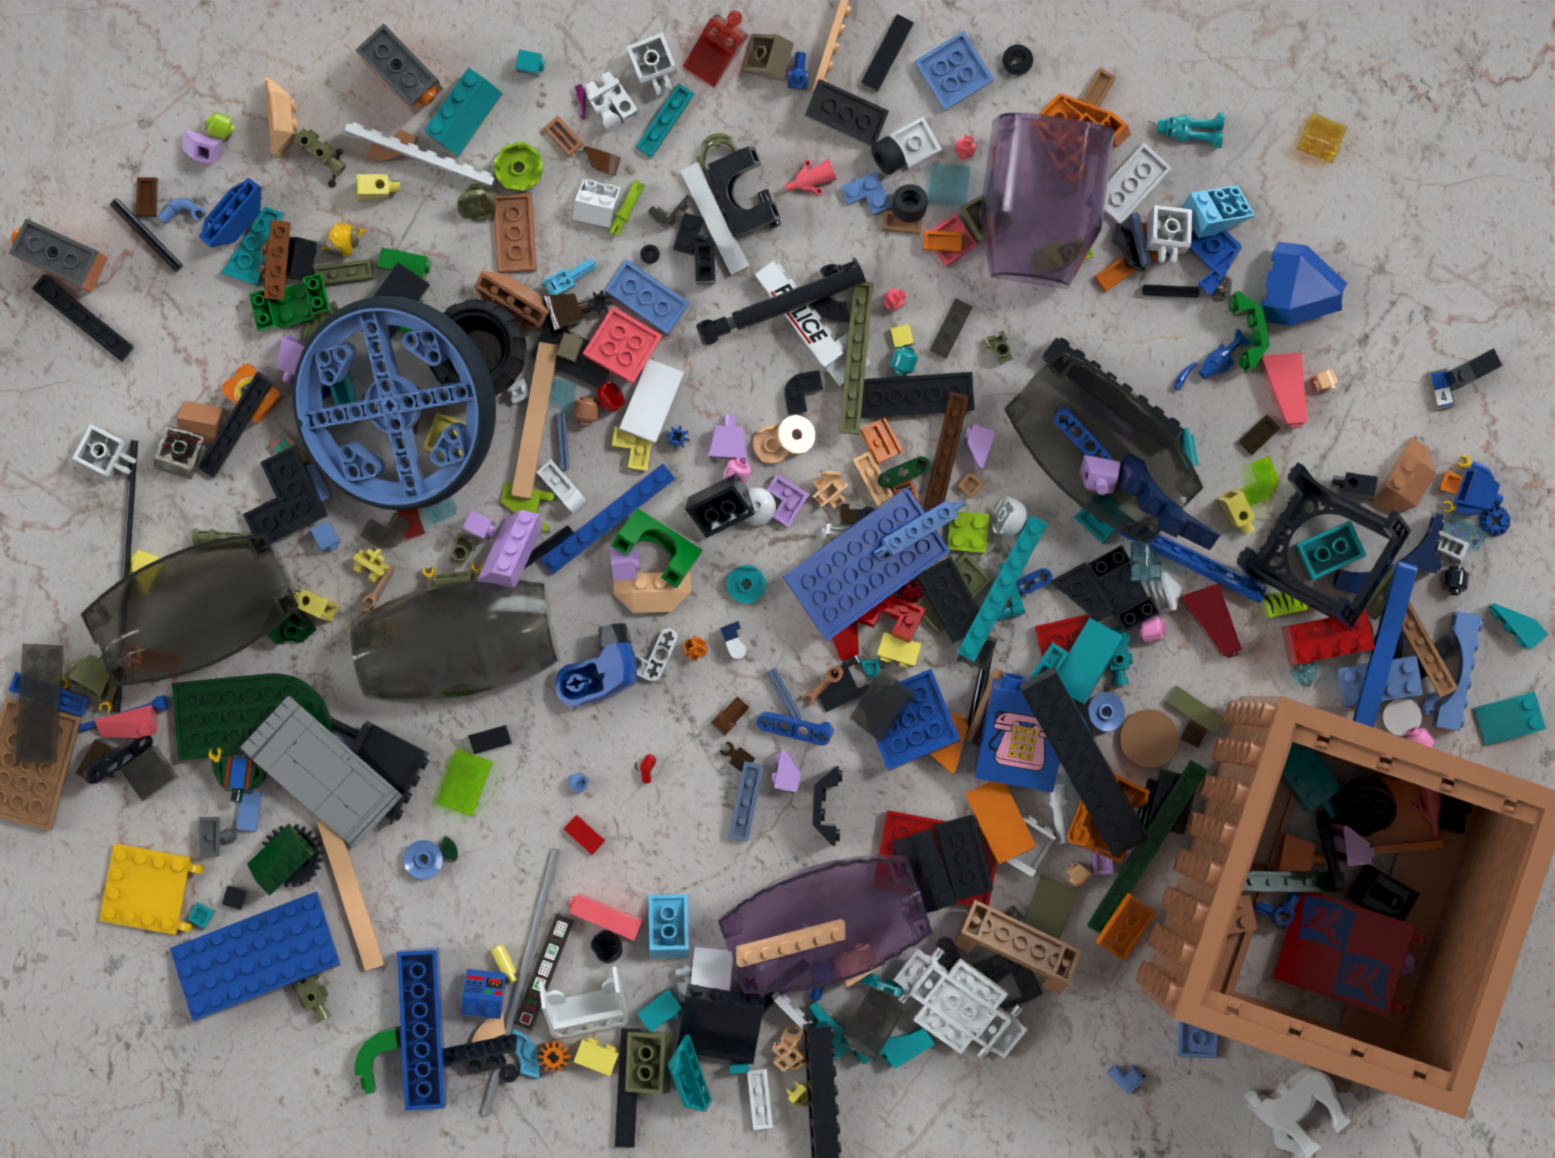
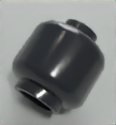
M1449 566V569L1443 572L1442 588L1449 591V595H1460L1461 592L1468 589L1469 573L1462 566Z

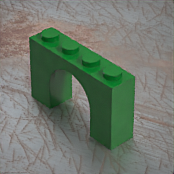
M381 247L378 267L382 270L392 271L399 262L425 280L426 274H429L431 271L432 263L429 262L430 259L427 256ZM401 327L398 332L408 333L413 330Z
M638 508L619 531L611 545L627 557L640 542L647 541L660 545L670 557V563L667 565L661 578L676 588L681 584L703 551Z

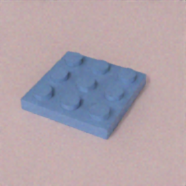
M964 31L914 61L944 111L994 81L993 76Z

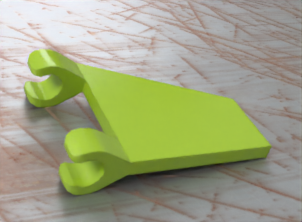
M504 483L500 502L513 513L520 510L538 513L540 500L555 501L556 495L533 489L532 499L511 495L513 484ZM542 523L541 531L547 532L549 525Z

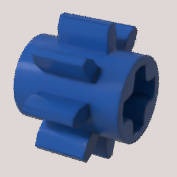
M681 425L676 430L674 427H671V434L666 433V436L671 439L667 444L673 443L675 450L679 445L684 449L683 443L690 441L688 438H685V435L689 433L688 430L681 431ZM675 433H677L678 435H681V434H682V435H683V436L681 437V440H682V441H680V442H678L677 440L673 441L672 439L675 438L674 434H675Z

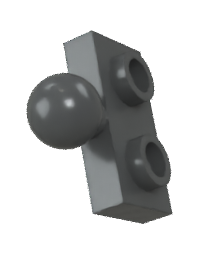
M199 817V856H220V840L226 844H231L237 838L236 832L231 828L220 832V817Z

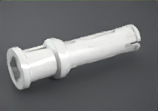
M1064 783L1055 784L1054 791L1050 792L1051 801L1049 805L1053 808L1057 837L1056 844L1068 843L1065 816L1067 800L1064 799Z

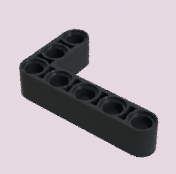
M942 936L937 940L936 947L940 948V944L943 941L950 942V949L944 951L941 955L948 971L952 969L949 966L950 960L953 958L960 959L961 956L952 939L948 936ZM994 953L971 966L975 969L984 967L986 969L985 976L990 979L1018 963ZM996 958L1003 959V965L999 968L993 966V961Z

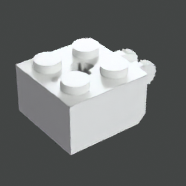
M663 32L627 46L629 57L642 87L653 84L658 96L661 94V88L657 81L664 79L668 91L673 90L668 77L678 72ZM650 57L657 58L654 63H649Z
M1154 205L1148 212L1146 250L1158 251L1159 263L1165 262V254L1168 252L1170 253V264L1175 265L1177 255L1185 254L1190 248L1192 210Z
M92 424L89 425L72 458L113 478L117 469L130 474L131 470L120 465L123 458L130 463L135 464L136 462L135 458L125 454L130 443ZM104 447V453L101 454L99 449Z

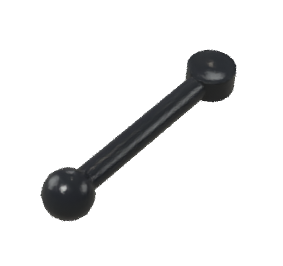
M341 148L336 150L337 160H340V156L343 154ZM332 174V178L328 182L330 188L336 187V176Z

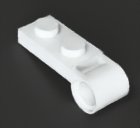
M551 459L536 471L573 514L588 503L587 499Z

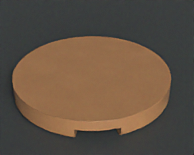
M1147 709L1135 712L1126 719L1120 732V745L1124 755L1135 765L1144 768H1155L1167 763L1174 756L1179 743L1176 725L1170 717L1157 710Z

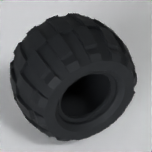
M467 299L464 302L455 303L446 308L444 314L456 322L467 334L475 330L490 332L498 339L501 346V358L497 366L489 371L495 396L504 390H508L515 383L519 374L522 373L527 353V343L523 329L517 319L505 308L489 300ZM430 332V336L434 340V335ZM435 352V357L439 359L438 353ZM449 358L446 362L436 366L429 365V368L441 385L461 382ZM462 387V392L466 395V390Z

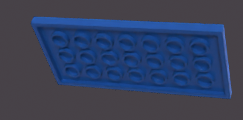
M908 487L899 491L782 576L825 641L830 640L950 552V549L936 530L894 556L886 553L877 558L874 554L875 550L883 546V538L925 514Z
M313 892L170 948L193 1022L341 966L318 892Z

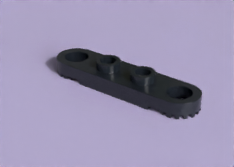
M149 735L141 738H130L88 765L84 769L83 778L90 784L99 783L103 778L109 777L140 757L139 755L148 752L147 750H150L153 744L152 737ZM144 738H145V739H146L145 744L142 745V746H139V745H140L139 743H141L140 741H142V739L144 740ZM97 770L96 775L90 778L91 772Z

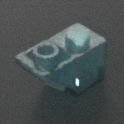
M1149 541L1131 542V581H1161V561Z

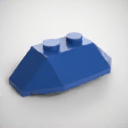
M250 178L230 188L206 217L199 238L211 248L236 242L260 213L262 188Z

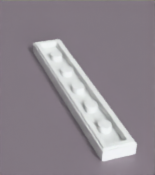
M699 162L680 171L730 274L734 275L749 267L736 237H734L728 227L729 223Z

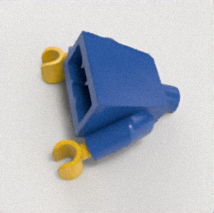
M1462 455L1460 458L1466 460V464L1457 462V466L1459 468H1466L1454 501L1457 505H1453L1450 501H1445L1443 503L1450 504L1451 508L1448 511L1444 509L1442 511L1445 513L1455 511L1457 514L1472 516L1482 513L1484 509H1492L1493 504L1499 506L1503 501V496L1498 494L1500 485L1495 481V477L1489 467L1476 461L1471 462L1467 455Z

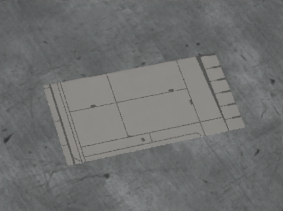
M290 696L278 706L240 747V750L353 848L403 796Z

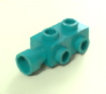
M1120 626L1110 627L1111 630L1124 636V639L1107 667H1109V671H1114V678H1112L1113 686L1128 685L1129 680L1126 677L1125 669H1129L1130 665L1133 664L1132 653H1128L1127 646L1130 645V635L1121 630ZM1117 656L1122 657V663L1116 662Z

